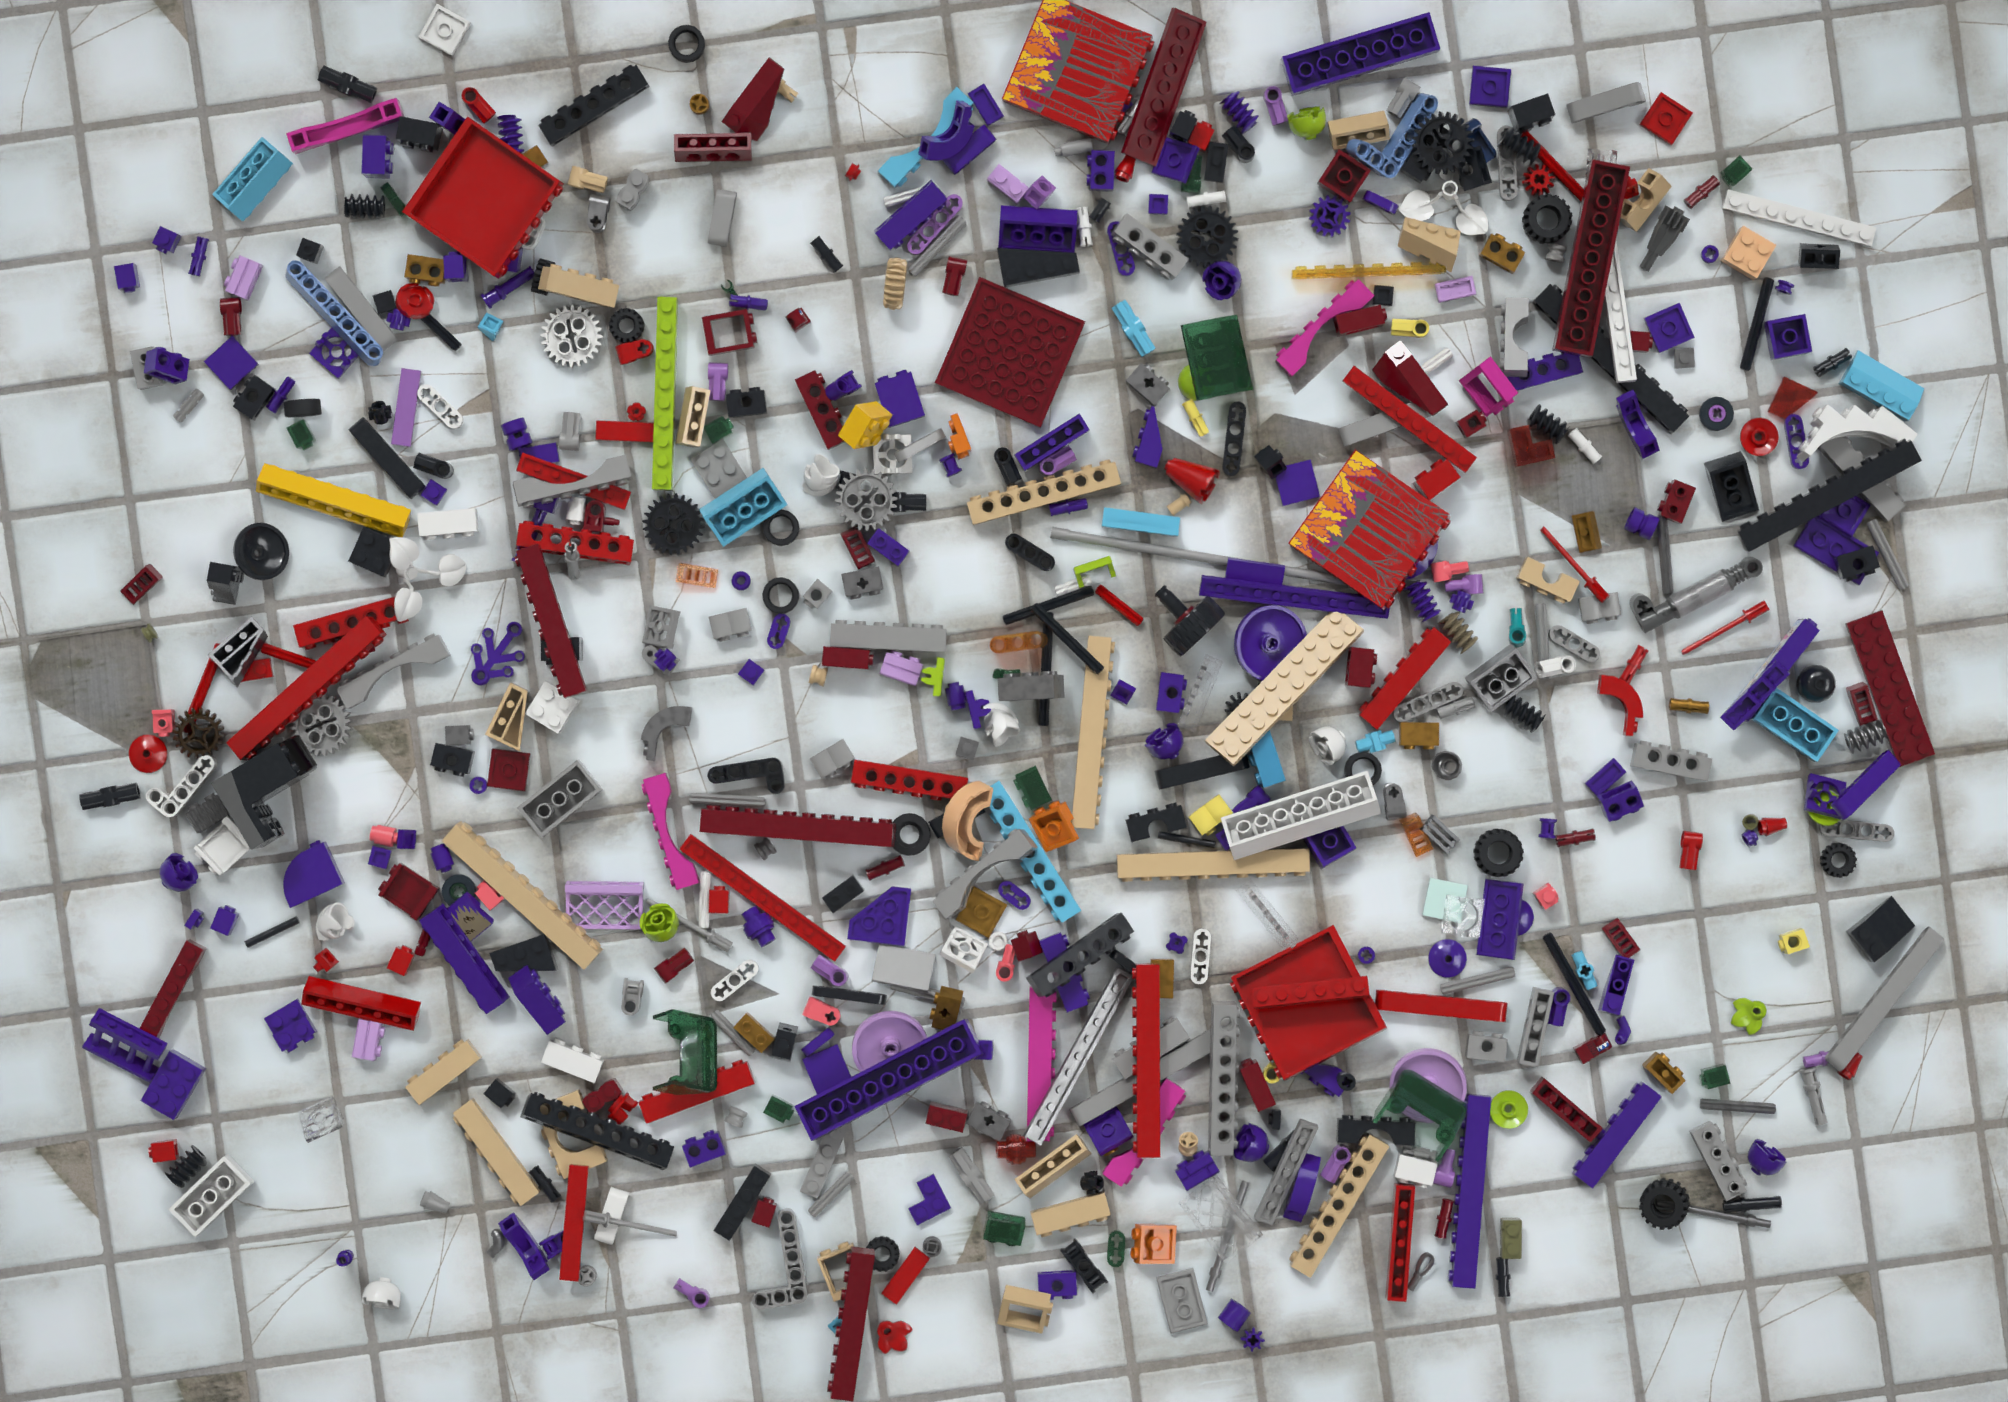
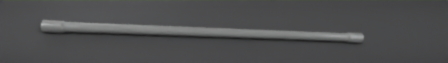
M1052 527L1050 536L1053 539L1071 540L1227 566L1228 556L1075 532L1057 527ZM1285 566V576L1345 585L1330 573Z

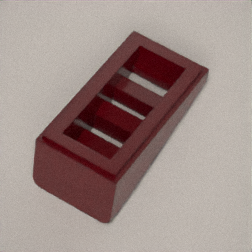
M854 526L840 534L858 570L875 562L861 531L858 530V526ZM856 533L858 535L857 537H854L850 540L847 539L848 537ZM859 540L861 541L860 544L851 548V544ZM864 547V551L856 555L854 554L855 551ZM866 554L868 555V558L858 562V558Z
M148 564L120 592L134 605L163 576L152 564ZM143 577V579L148 583V585H146L140 578ZM135 582L143 589L142 591L134 584ZM130 587H131V588L135 591V593L137 594L136 597H135V596L133 595V593L129 590Z
M1860 682L1847 687L1846 691L1859 726L1878 720L1868 685ZM1865 697V700L1857 702L1858 699ZM1868 705L1867 708L1859 710V707ZM1870 712L1871 714L1863 718L1861 717L1862 714Z
M1615 918L1601 928L1620 956L1630 958L1641 950L1618 918ZM1618 925L1619 928L1610 934L1609 930ZM1620 932H1623V935L1615 940L1613 938ZM1624 939H1628V941L1623 945H1618V943H1620ZM1632 945L1633 948L1625 953L1623 952L1625 948Z

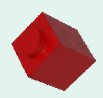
M1205 121L1197 122L1188 144L1199 147V151L1204 153L1215 131L1212 129V125Z
M714 886V889L709 890V913H729L730 890H725V886Z
M405 945L397 946L387 969L403 976L407 975L416 955L412 952L413 949Z
M177 1139L151 1143L148 1153L153 1163L178 1159Z

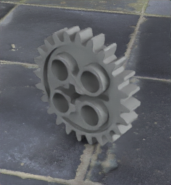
M867 468L864 469L863 474L857 470L856 476L849 473L851 479L843 478L846 484H839L842 491L836 492V494L840 495V498L835 501L841 503L836 509L843 510L840 517L846 515L847 518L844 522L847 523L851 520V527L858 524V530H861L863 525L866 531H869L870 525L876 530L877 523L883 527L882 520L890 521L887 515H894L891 508H897L895 504H892L893 501L898 500L897 497L892 496L897 490L890 489L893 482L887 484L886 482L889 477L887 476L882 479V472H879L876 476L875 469H872L870 474H868ZM867 480L871 483V489L865 492L861 489V483ZM875 487H879L878 491L871 496V503H865L855 513L854 510L863 502L862 496H868ZM853 494L858 497V503L854 506L848 503V497ZM877 494L885 496V502L881 505L875 502ZM864 508L872 510V516L868 519L862 516Z
M324 694L322 699L317 697L309 709L299 713V718L292 722L295 723V726L291 727L290 730H296L292 737L299 738L296 744L303 743L302 750L308 748L309 754H312L315 750L316 756H319L322 751L323 756H327L328 751L331 754L335 753L334 748L341 750L340 743L347 744L344 738L351 737L347 730H353L352 727L348 726V723L353 722V720L347 719L351 712H344L346 709L345 705L340 706L342 700L338 699L335 701V696H330L328 699V694ZM326 707L330 709L328 717L323 715V710ZM308 715H311L313 718V721L310 725L306 723V717ZM334 717L337 718L336 721L322 725V728H314L308 733L306 732L307 729L318 726L321 722H328ZM333 725L337 727L335 735H332L330 732V728ZM316 732L320 735L318 742L313 740V735Z

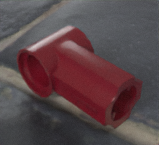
M952 256L948 257L942 293L952 296L959 295L962 277L965 275L968 260Z
M220 298L224 336L241 335V298Z
M683 948L671 958H667L657 965L654 970L662 981L667 983L678 975L679 971L690 965L694 959L687 949Z

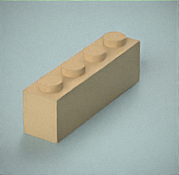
M551 264L550 267L543 266L538 289L604 307H615L619 285L613 284L612 279L602 278V280H598L596 275L585 273L584 276L579 275L578 270L569 268L567 271L561 270L562 266Z
M461 1039L453 1045L455 1049L452 1052L448 1053L445 1051L438 1057L439 1062L435 1065L431 1062L424 1067L422 1075L418 1077L415 1074L407 1080L409 1084L405 1088L418 1105L422 1104L482 1058L469 1039L465 1042Z
M1076 1134L1014 1180L1027 1197L1032 1198L1092 1153L1082 1138Z
M1104 1191L1030 1211L1036 1235L1041 1234V1237L1052 1235V1231L1055 1230L1060 1232L1068 1231L1071 1229L1070 1226L1077 1224L1078 1227L1089 1225V1221L1095 1219L1097 1222L1107 1220V1216L1111 1215Z

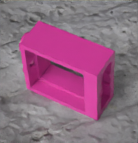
M1491 356L1459 380L1486 417L1491 413L1494 415L1498 414L1504 409L1503 406L1506 408L1513 403V397L1518 394L1517 390ZM1483 373L1502 400L1497 403L1478 378L1479 374Z

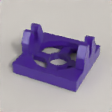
M331 327L328 332L322 334L320 340L316 341V346L309 354L339 379L359 355L351 347V354L348 357L344 355V348L347 345L344 340L340 344L334 345L328 341L334 337L342 338ZM323 345L329 349L330 355L326 360L322 354ZM336 346L342 349L340 357H334L331 353L332 349ZM334 359H341L343 361L340 366L330 365Z
M973 690L966 691L965 694L973 728H981L979 717L986 716L991 712V709H981L980 707L988 704L989 700H975Z
M1810 773L1807 780L1804 810L1841 819L1833 808L1827 809V804L1837 798V796H1833L1829 791V785H1832L1837 790L1838 795H1840L1846 789L1847 782ZM1819 783H1823L1822 790L1817 792L1815 788ZM1820 793H1827L1829 801H1822ZM1813 798H1817L1820 806L1815 803Z

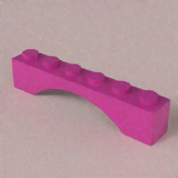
M394 98L355 114L330 122L304 127L288 132L286 135L292 152L298 154L397 122L400 116L404 117L399 100Z
M1359 279L1356 282L1352 280L1344 287L1347 291L1342 296L1338 293L1331 300L1333 305L1328 309L1324 307L1317 314L1319 318L1315 322L1311 320L1303 328L1305 332L1301 336L1296 334L1289 341L1292 345L1287 350L1283 347L1276 354L1278 358L1275 362L1290 377L1306 363L1310 343L1322 325L1336 315L1362 309L1375 296Z
M667 773L643 779L644 783L641 784L644 795L648 794L650 801L647 802L648 810L655 817V820L652 822L655 832L659 831L661 837L658 839L660 849L665 850L666 853L664 862L666 868H670L672 873L669 876L672 887L676 886V890L700 883L694 863L686 859L678 851L668 832L666 810L672 789Z
M1167 1077L1160 1084V1135L1165 1129L1163 1127L1165 1121H1170L1174 1116L1175 1111L1173 1109L1177 1104L1181 1105L1186 1097L1184 1094L1185 1089ZM1132 1147L1121 1154L1112 1156L1102 1174L1122 1187L1123 1184L1127 1185L1133 1177L1131 1172L1134 1168L1138 1169L1144 1159L1137 1158V1153H1133Z

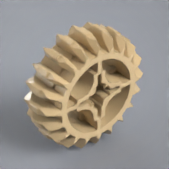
M890 258L887 262L883 305L891 310L901 309L903 306L907 262L904 259Z

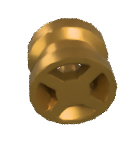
M695 94L691 97L689 103L691 110L697 115L705 114L709 109V101L706 96Z

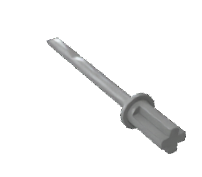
M651 899L646 900L650 906L658 904ZM677 914L680 923L707 937L706 943L710 942L728 953L733 942L715 933L714 929L710 933Z
M584 1211V1221L602 1224L605 1228L610 1223L677 1236V1231L610 1218L609 1212L602 1214Z

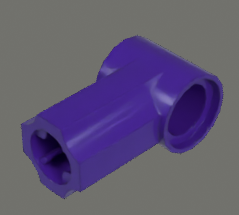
M1257 785L1232 811L1237 813L1268 803L1271 798L1260 785Z
M1556 987L1552 990L1554 996L1548 1024L1563 1027L1567 1006L1570 1002V994L1563 987ZM1559 992L1565 993V998L1562 1001L1556 1000V995Z

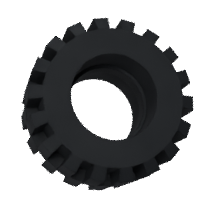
M1551 194L1540 195L1533 199L1527 205L1522 217V222H1524L1523 229H1526L1528 237L1531 236L1533 241H1539L1540 244H1552L1563 238L1570 230L1572 225L1571 217H1573L1572 212L1570 213L1569 210L1570 206L1565 203L1566 201L1564 199L1561 200L1557 195L1552 196ZM1543 208H1549L1557 214L1558 224L1552 230H1545L1537 223V213Z
M1488 830L1486 833L1481 834L1479 840L1475 843L1476 846L1473 850L1475 854L1474 860L1477 862V866L1488 875L1495 877L1508 876L1513 874L1520 867V862L1523 861L1522 854L1524 849H1522V843L1515 834L1508 830ZM1497 841L1504 842L1509 848V857L1502 864H1494L1488 858V848Z
M1661 1178L1660 1181H1653L1652 1184L1650 1183L1640 1197L1639 1210H1642L1641 1216L1646 1218L1645 1222L1647 1224L1649 1222L1652 1223L1653 1228L1658 1226L1660 1227L1659 1230H1664L1665 1228L1669 1230L1673 1226L1677 1227L1689 1211V1194L1685 1193V1187H1680L1681 1183H1674V1179L1666 1180V1178ZM1661 1194L1671 1197L1675 1203V1210L1672 1213L1660 1212L1655 1207L1654 1198Z

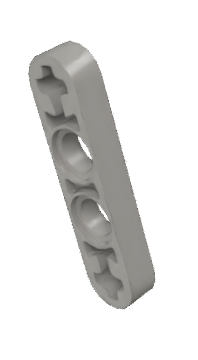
M1505 125L1498 130L1497 144L1502 137L1501 133L1512 127ZM1500 145L1497 147L1499 194L1503 200L1511 201L1517 195L1516 152L1512 154L1511 158L1505 159L1501 155L1504 145ZM1504 168H1510L1513 171L1511 178H1505L1502 175ZM1513 180V184L1510 183L1509 188L1514 193L1507 197V194L1503 193L1507 189V183L1502 184V181L1509 182Z
M1458 682L1448 683L1398 705L1392 713L1393 717L1398 722L1410 720L1458 699L1463 694V687ZM1452 685H1454V687H1458V695L1455 696L1454 694L1447 695L1449 699L1446 700L1445 694L1442 691V689L1445 688V692H1448L1451 690ZM1436 692L1442 696V701L1438 704L1433 703L1431 700L1432 695ZM1417 700L1423 701L1425 705L1422 711L1414 709V703ZM1410 704L1414 715L1411 716V713L1408 712L1404 714V719L1397 717L1398 709H1409L1406 705Z
M1840 820L1837 828L1838 834H1835L1837 830L1829 829L1827 833L1822 825L1818 826L1819 831L1826 836L1888 842L1894 837V829L1886 824ZM1847 823L1852 827V831L1848 835L1842 832V826ZM1866 825L1871 829V833L1867 837L1861 834V828ZM1875 826H1877L1876 830L1884 831L1886 828L1890 834L1886 835L1885 839L1880 834H1876V838H1874Z

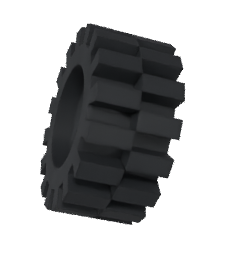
M541 258L538 260L531 292L547 296V291L538 289L543 266L550 267L555 262Z
M621 308L610 317L609 330L612 336L621 343L637 341L642 336V332H644L643 318L633 309ZM625 318L631 319L634 323V328L629 333H623L619 328L621 320Z
M1832 843L1821 852L1823 854L1820 856V864L1823 866L1824 872H1827L1830 876L1842 878L1852 873L1854 867L1856 868V853L1847 844ZM1835 853H1842L1845 856V864L1840 868L1833 866L1831 862L1832 856Z
M875 1237L868 1243L866 1248L876 1251L879 1247H886L890 1252V1256L886 1261H879L875 1257L873 1270L887 1272L898 1263L899 1247L890 1237Z

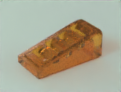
M679 563L676 582L715 588L718 569ZM684 568H687L686 579H683ZM692 569L695 570L694 580H691ZM700 571H703L702 582H699ZM711 572L710 582L706 583L707 573Z
M1417 813L1399 820L1416 857L1433 850L1429 837L1421 830L1410 834V831L1417 828L1420 829L1423 825ZM1421 835L1423 836L1422 838H1420V839H1418V840H1416V841H1413L1414 838H1416V837H1418V836H1421ZM1426 842V845L1416 848L1417 845Z

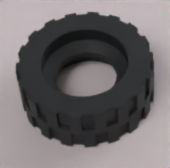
M906 813L900 815L892 822L896 823L895 846L893 847L895 851L906 856L917 855L928 846L931 830L923 817L914 813ZM906 825H913L919 831V838L913 844L903 842L900 837L901 829Z

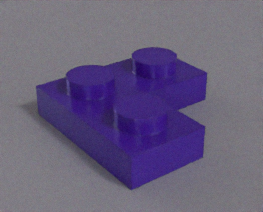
M934 1173L917 1182L925 1200L908 1209L916 1225H919L951 1208Z

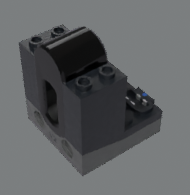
M294 735L281 743L273 745L211 783L251 850L263 848L285 834L277 818H272L273 812L268 804L265 805L264 802L309 776V773L317 768V764L300 735Z

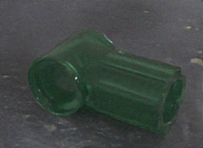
M1196 156L1186 184L1181 183V192L1200 194L1203 156Z

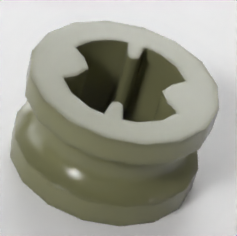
M150 623L147 624L146 628H141L148 642L151 643L153 638H159Z

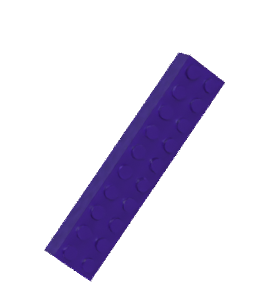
M963 1019L794 1107L811 1141H814L985 1054L969 1020Z

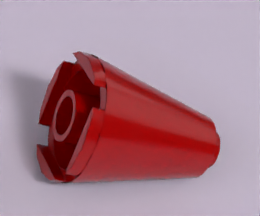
M1178 458L1169 459L1164 468L1166 475L1201 505L1203 501L1205 502L1216 485L1214 484V478L1218 479L1220 471L1215 468Z

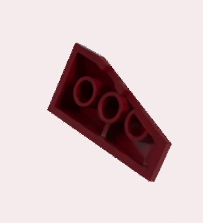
M769 57L721 122L735 133H751V139L758 141L769 126L771 112L775 105V98L785 69Z
M1401 341L1388 349L1372 369L1384 386L1391 388L1398 395L1410 400L1414 405L1432 416L1448 406L1447 401Z

